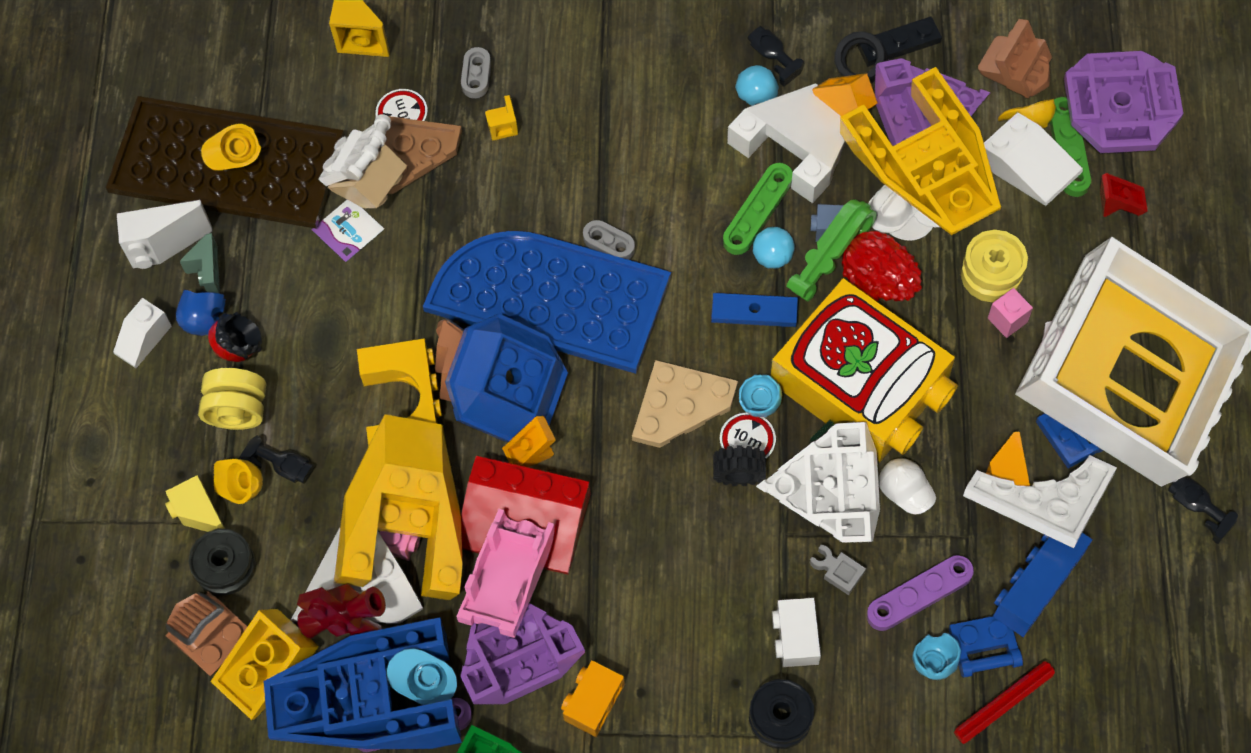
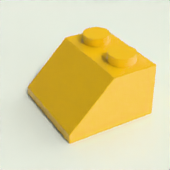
M334 0L329 25L337 53L389 57L390 50L383 23L364 1Z

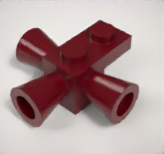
M349 584L327 591L321 587L299 595L297 605L303 610L298 614V627L307 638H313L326 629L336 637L347 633L352 636L381 630L380 624L365 617L382 616L386 609L385 598L376 587H370L360 594Z

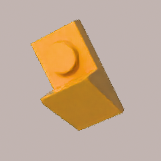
M536 416L502 449L510 464L531 467L554 455L550 446L556 439L545 417Z

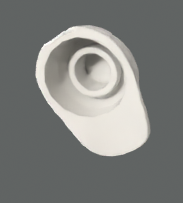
M905 458L893 459L880 472V489L891 501L906 512L915 515L922 514L935 504V493L924 472L915 462Z

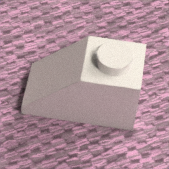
M142 298L125 317L113 351L114 354L134 368H137L172 327L165 313Z

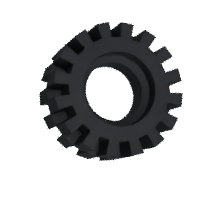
M738 445L737 448L728 446L727 449L721 448L719 451H715L713 455V479L718 483L723 482V485L732 484V486H737V484L747 486V484L755 485L756 482L761 483L763 479H766V454L763 450L760 451L759 448L752 449V446L742 448V445Z

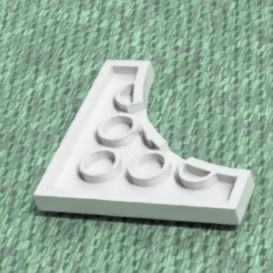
M1089 455L1087 460L1078 469L1070 473L1068 478L1059 482L1055 480L1034 482L1033 486H1017L1014 484V481L997 478L977 470L967 485L963 496L1074 548L1113 478L1117 467Z

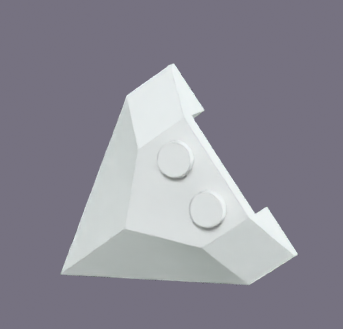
M867 422L835 424L822 437L813 441L781 466L772 476L756 486L763 492L774 496L780 500L779 502L816 526H820L833 534V537L841 542L873 541L880 512L877 451Z
M340 528L306 592L321 587L327 591L344 585L334 583ZM377 530L372 579L364 587H351L359 594L370 587L378 588L385 598V612L379 617L365 618L373 622L398 625L423 610V607ZM299 606L291 618L293 623H298V614L303 610Z

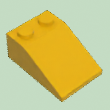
M278 609L259 610L210 682L251 720H255L266 708L263 681L313 656L319 646L312 639L305 637L300 629Z

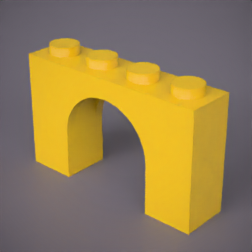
M425 338L357 349L359 372L364 386L395 381L412 385L419 391L420 401L416 410L407 418L438 424L437 417L442 416L440 400H434L433 392L438 390L436 373L431 374L430 365H435L433 349H427ZM379 425L366 427L368 446Z

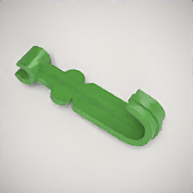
M855 199L847 202L817 242L818 250L811 249L806 253L805 260L808 264L800 275H793L786 287L807 302L810 301L816 293L815 283L822 274L826 275L834 271L835 262L833 259L841 257L856 234L869 232L876 220V211L864 201L860 202Z

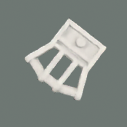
M384 114L378 115L375 118L374 124L363 132L352 130L349 137L344 136L339 139L334 146L335 151L333 155L323 165L324 170L319 180L325 186L345 179L359 181L363 176V170L370 162L376 160L379 154L378 149L384 146L387 140L385 134L390 129L391 119Z

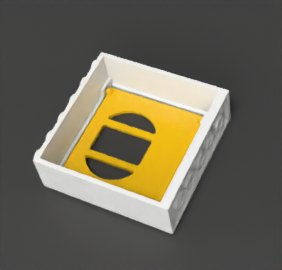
M1111 237L1085 255L1015 395L1162 487L1171 482H1176L1187 475H1192L1199 464L1197 458L1200 452L1208 445L1210 441L1208 434L1211 428L1219 421L1221 406L1232 393V388L1230 387L1233 380L1241 373L1243 369L1241 363L1244 357L1251 351V326ZM1138 333H1149L1164 339L1177 353L1181 362L1182 372L1131 340L1130 336ZM1123 347L1178 382V386L1165 413L1109 377ZM1105 388L1156 419L1158 424L1152 427H1136L1123 421L1112 410L1106 397Z

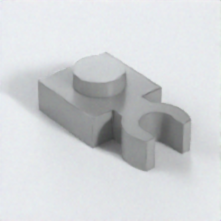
M820 545L818 552L823 554L826 559L818 561L812 557L810 565L817 570L825 569L827 573L824 579L849 595L864 575L866 568L842 552L836 559L832 556V552L828 547Z

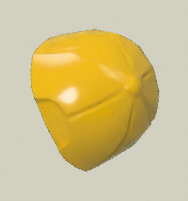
M1054 99L1040 101L1025 107L1009 109L998 117V121L1010 120L1018 112L1042 128H1046L1056 111Z
M235 124L228 126L209 138L202 145L201 156L204 163L212 170H227L243 167L254 162L260 153L261 146L251 127L244 124Z
M227 459L215 462L214 490L219 496L236 504H244L255 498L261 491L263 486L262 473L250 461Z

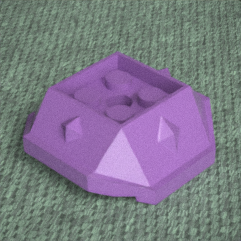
M1143 51L1086 54L1074 67H1071L1065 73L1064 82L1071 126L1100 153L1156 150L1183 116L1175 66L1166 62L1162 63L1154 56Z

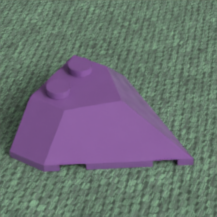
M902 58L876 64V106L892 146L931 126L911 97L912 79L930 69L922 70L910 65V61ZM941 74L970 116L973 115L990 93L983 89L979 91L966 87V83Z
M529 603L515 638L500 634L498 627L484 623H473L468 638L465 665L462 668L461 679L473 704H507L562 678L585 653V649L571 624L563 620L560 622L548 616L545 611Z

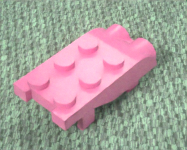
M498 509L477 558L473 574L469 575L465 584L466 595L456 616L458 622L471 626L473 623L488 624L498 627L500 634L515 638L551 549L554 536L553 523L549 522L546 529H541L530 521H512L506 517L504 510Z

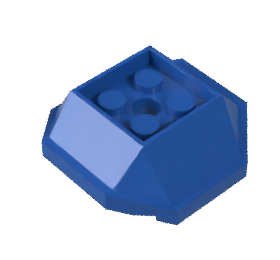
M495 314L464 329L445 384L454 407L453 412L456 421L504 442H509L536 416H544L548 425H550L568 372L549 336L502 314ZM508 370L513 375V380L511 384L506 379V373Z

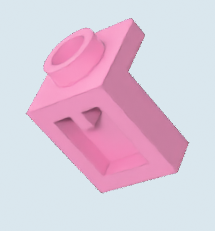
M380 531L379 533L392 555L400 559L409 561L412 552L415 553L420 544V537L385 531Z

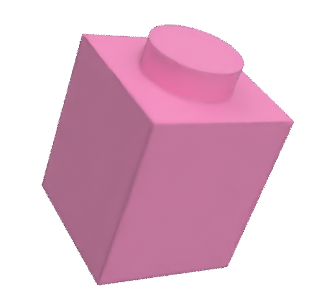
M1013 288L992 303L988 319L1008 338L1028 323L1033 307Z

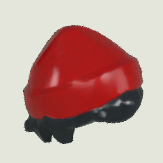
M238 312L221 315L219 320L211 326L208 333V340L216 356L226 361L241 362L262 349L261 344L263 341L259 327Z

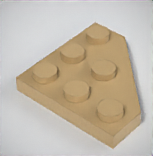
M655 360L633 431L632 441L660 448L670 443V440L699 428L713 417L729 412L733 404L738 381Z

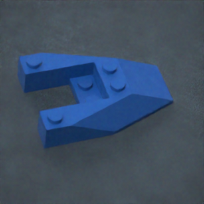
M441 618L349 636L263 681L269 739L358 749H433L462 743L458 714L452 699L392 712L387 667L389 661L396 653L404 649L415 648L425 651L442 661L450 660L447 635Z

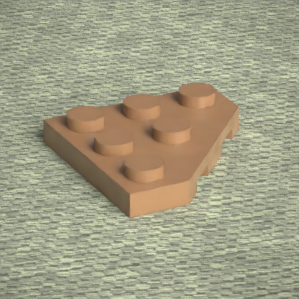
M388 116L391 119V126L385 134L387 138L385 145L407 167L402 173L403 177L400 182L392 186L387 194H394L457 155L462 134L461 126Z

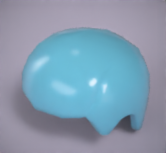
M755 65L748 67L738 75L735 88L740 99L754 106L757 103L776 98L779 86L769 69Z
M767 227L758 233L753 242V254L756 260L768 269L780 268L788 264L795 250V244L791 235L779 227Z
M754 375L746 379L739 389L740 405L745 412L753 417L765 418L775 413L781 405L782 391L780 385L769 375Z
M943 633L939 637L927 635L915 646L912 660L918 673L929 679L941 680L957 670L961 649L958 641L948 633Z

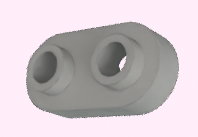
M475 47L468 50L464 55L461 86L463 93L467 97L480 98L488 91L491 59L487 50ZM474 85H478V86H479V87H477V88H471V87L474 86Z
M600 220L589 222L583 229L584 243L592 250L627 260L634 255V240L629 234ZM596 235H599V236L602 237V238L599 239V240L593 239V237L596 236ZM620 247H623V248L626 249V250L623 251V252H618V251H617V249L620 248Z

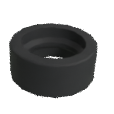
M865 31L853 32L845 36L838 43L835 51V65L842 76L858 75L848 69L845 56L853 45L857 43L869 44L876 52V63L870 71L866 72L870 83L875 81L876 64L887 61V52L881 41L873 34Z

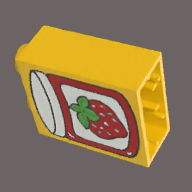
M844 278L772 359L771 377L780 385L781 391L828 426L833 427L839 423L867 422L879 463L892 448L904 455L912 447L923 430V426L915 420L927 406L939 413L950 401L958 387L955 382L949 379L955 360L953 355Z

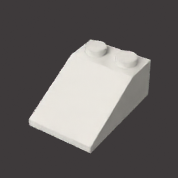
M1018 112L984 142L991 172L1045 206L1083 172V168L1040 125Z
M200 200L117 213L119 244L133 268L145 269L152 265L161 264L212 232V225Z

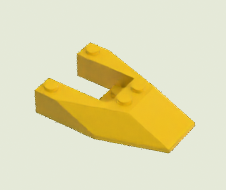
M934 67L913 78L911 86V97L931 124L930 127L892 146L866 106L862 105L840 117V134L852 152L883 184L950 235H953L1000 210L1001 205L981 131L941 73Z
M386 414L383 416L344 495L334 583L364 587L371 581L377 530L428 538L421 596L451 600L460 594L463 565L461 513L441 424Z

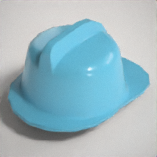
M413 648L404 649L396 653L389 661L387 680L398 693L421 705L450 700L454 696L457 688L456 675L453 669L439 658L425 651Z

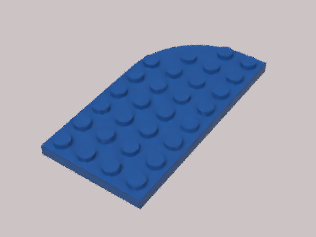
M523 231L498 232L473 240L449 257L431 285L423 305L424 312L468 325L478 323L495 314H502L549 336L556 351L636 374L671 279V272L540 234Z

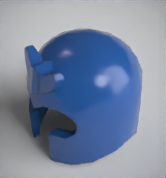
M183 290L176 311L178 325L187 333L197 336L208 335L211 326L219 320L217 316L223 313L226 300L223 299L224 295L212 292L194 293L189 290Z

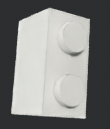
M814 598L778 600L777 610L772 611L773 629H779L780 637L779 640H775L776 658H782V667L819 665L820 647Z

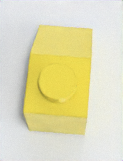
M198 476L165 491L170 500L165 505L173 519L178 517L184 526L206 532L215 529H225Z

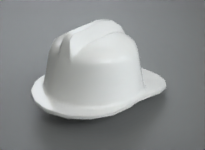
M886 185L877 191L868 203L877 213L872 228L881 233H892L900 230L918 211Z

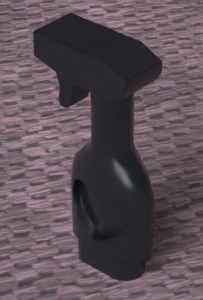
M759 26L749 34L748 40L751 42L750 45L765 58L778 60L785 67L784 69L779 65L774 66V71L780 77L779 83L783 87L801 74L804 61L800 58L791 59L783 51L782 41L773 32Z
M258 435L250 439L238 458L248 460L261 469L262 464L257 460V457L260 456L272 462L273 468L278 475L294 483L299 481L305 484L314 470V465L309 463L310 459L289 450L276 452L264 446L262 439Z
M1186 477L1178 479L1168 490L1174 495L1172 498L1188 510L1204 512L1219 523L1218 526L1208 520L1204 524L1212 532V540L1217 544L1221 542L1237 522L1238 514L1232 511L1226 514L1212 504L1209 492L1191 477L1188 479Z

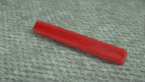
M1043 661L958 726L954 731L956 738L962 744L967 743L1052 678L1055 674L1054 668L1047 661Z

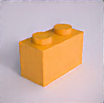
M591 660L588 668L582 667L575 682L578 686L573 694L568 693L563 701L561 710L564 711L563 717L565 722L597 737L619 697L625 681L624 676Z

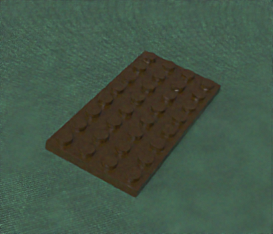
M137 96L106 185V190L111 194L169 204L200 200L204 210L317 229L329 190L328 186H325L319 180V177L324 170V163L335 151V144L345 134L340 129ZM244 124L251 127L261 146L260 153L254 162L243 167L227 170H212L204 163L201 149L202 145L209 138L231 125Z

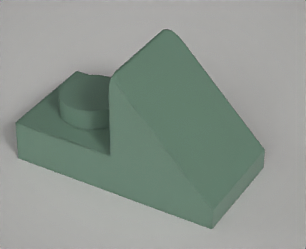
M209 233L180 260V264L186 274L198 273L199 284L204 286L207 292L220 294L218 246L212 233Z

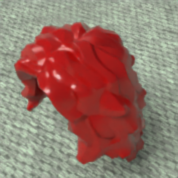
M878 231L863 232L853 238L843 252V277H846L849 283L876 302L879 299H884L885 301L893 299L895 302L909 301L915 296V292H919L922 289L920 284L922 281V271L918 268V263L915 262L914 256L907 252L905 246H901L898 242L894 241L893 237Z

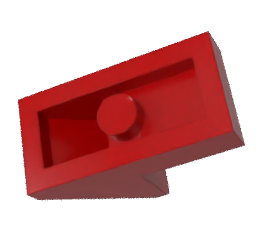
M1108 173L1102 175L1100 198L1103 217H1107L1120 209L1138 216L1148 212L1144 187Z

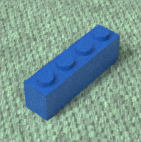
M1082 533L1075 547L1072 548L1044 534L1041 539L1044 545L1041 549L1035 546L1026 559V562L1029 563L1025 570L1019 568L1010 580V583L1013 584L1009 592L1003 589L995 600L994 604L998 608L993 617L1024 638L1085 554L1093 539Z

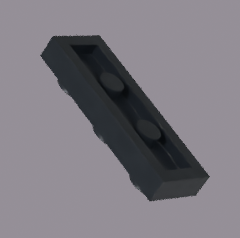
M932 16L874 35L883 44L887 52V61L939 44L942 40V36ZM858 43L857 47L867 67L875 65L876 52L874 48L866 43Z

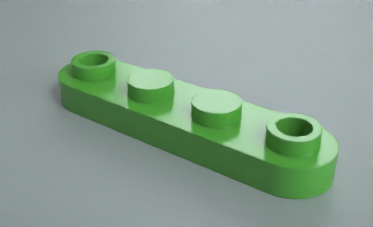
M1059 97L1054 99L1056 111L1050 121L1052 138L1083 168V172L1077 177L1081 181L1073 180L1064 189L1068 195L1080 197L1087 193L1091 184L1083 136L1071 126L1067 98Z
M783 163L770 165L723 235V245L729 253L740 255L748 251L755 237L760 233L792 184L793 172L788 165ZM781 178L783 181L776 182L775 179ZM735 240H739L742 243L739 245H735L732 242Z

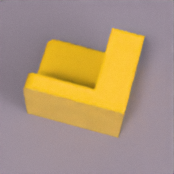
M510 95L504 96L505 107L485 112L492 141L518 135Z

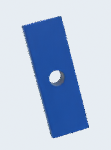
M713 293L711 322L796 327L798 298Z

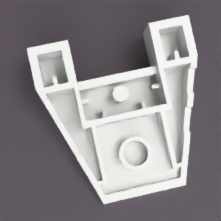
M816 83L745 108L728 126L727 142L749 158L770 137L803 161L792 173L791 189L811 203H814L830 185L846 143L840 134L841 116L813 94L812 89L818 86Z

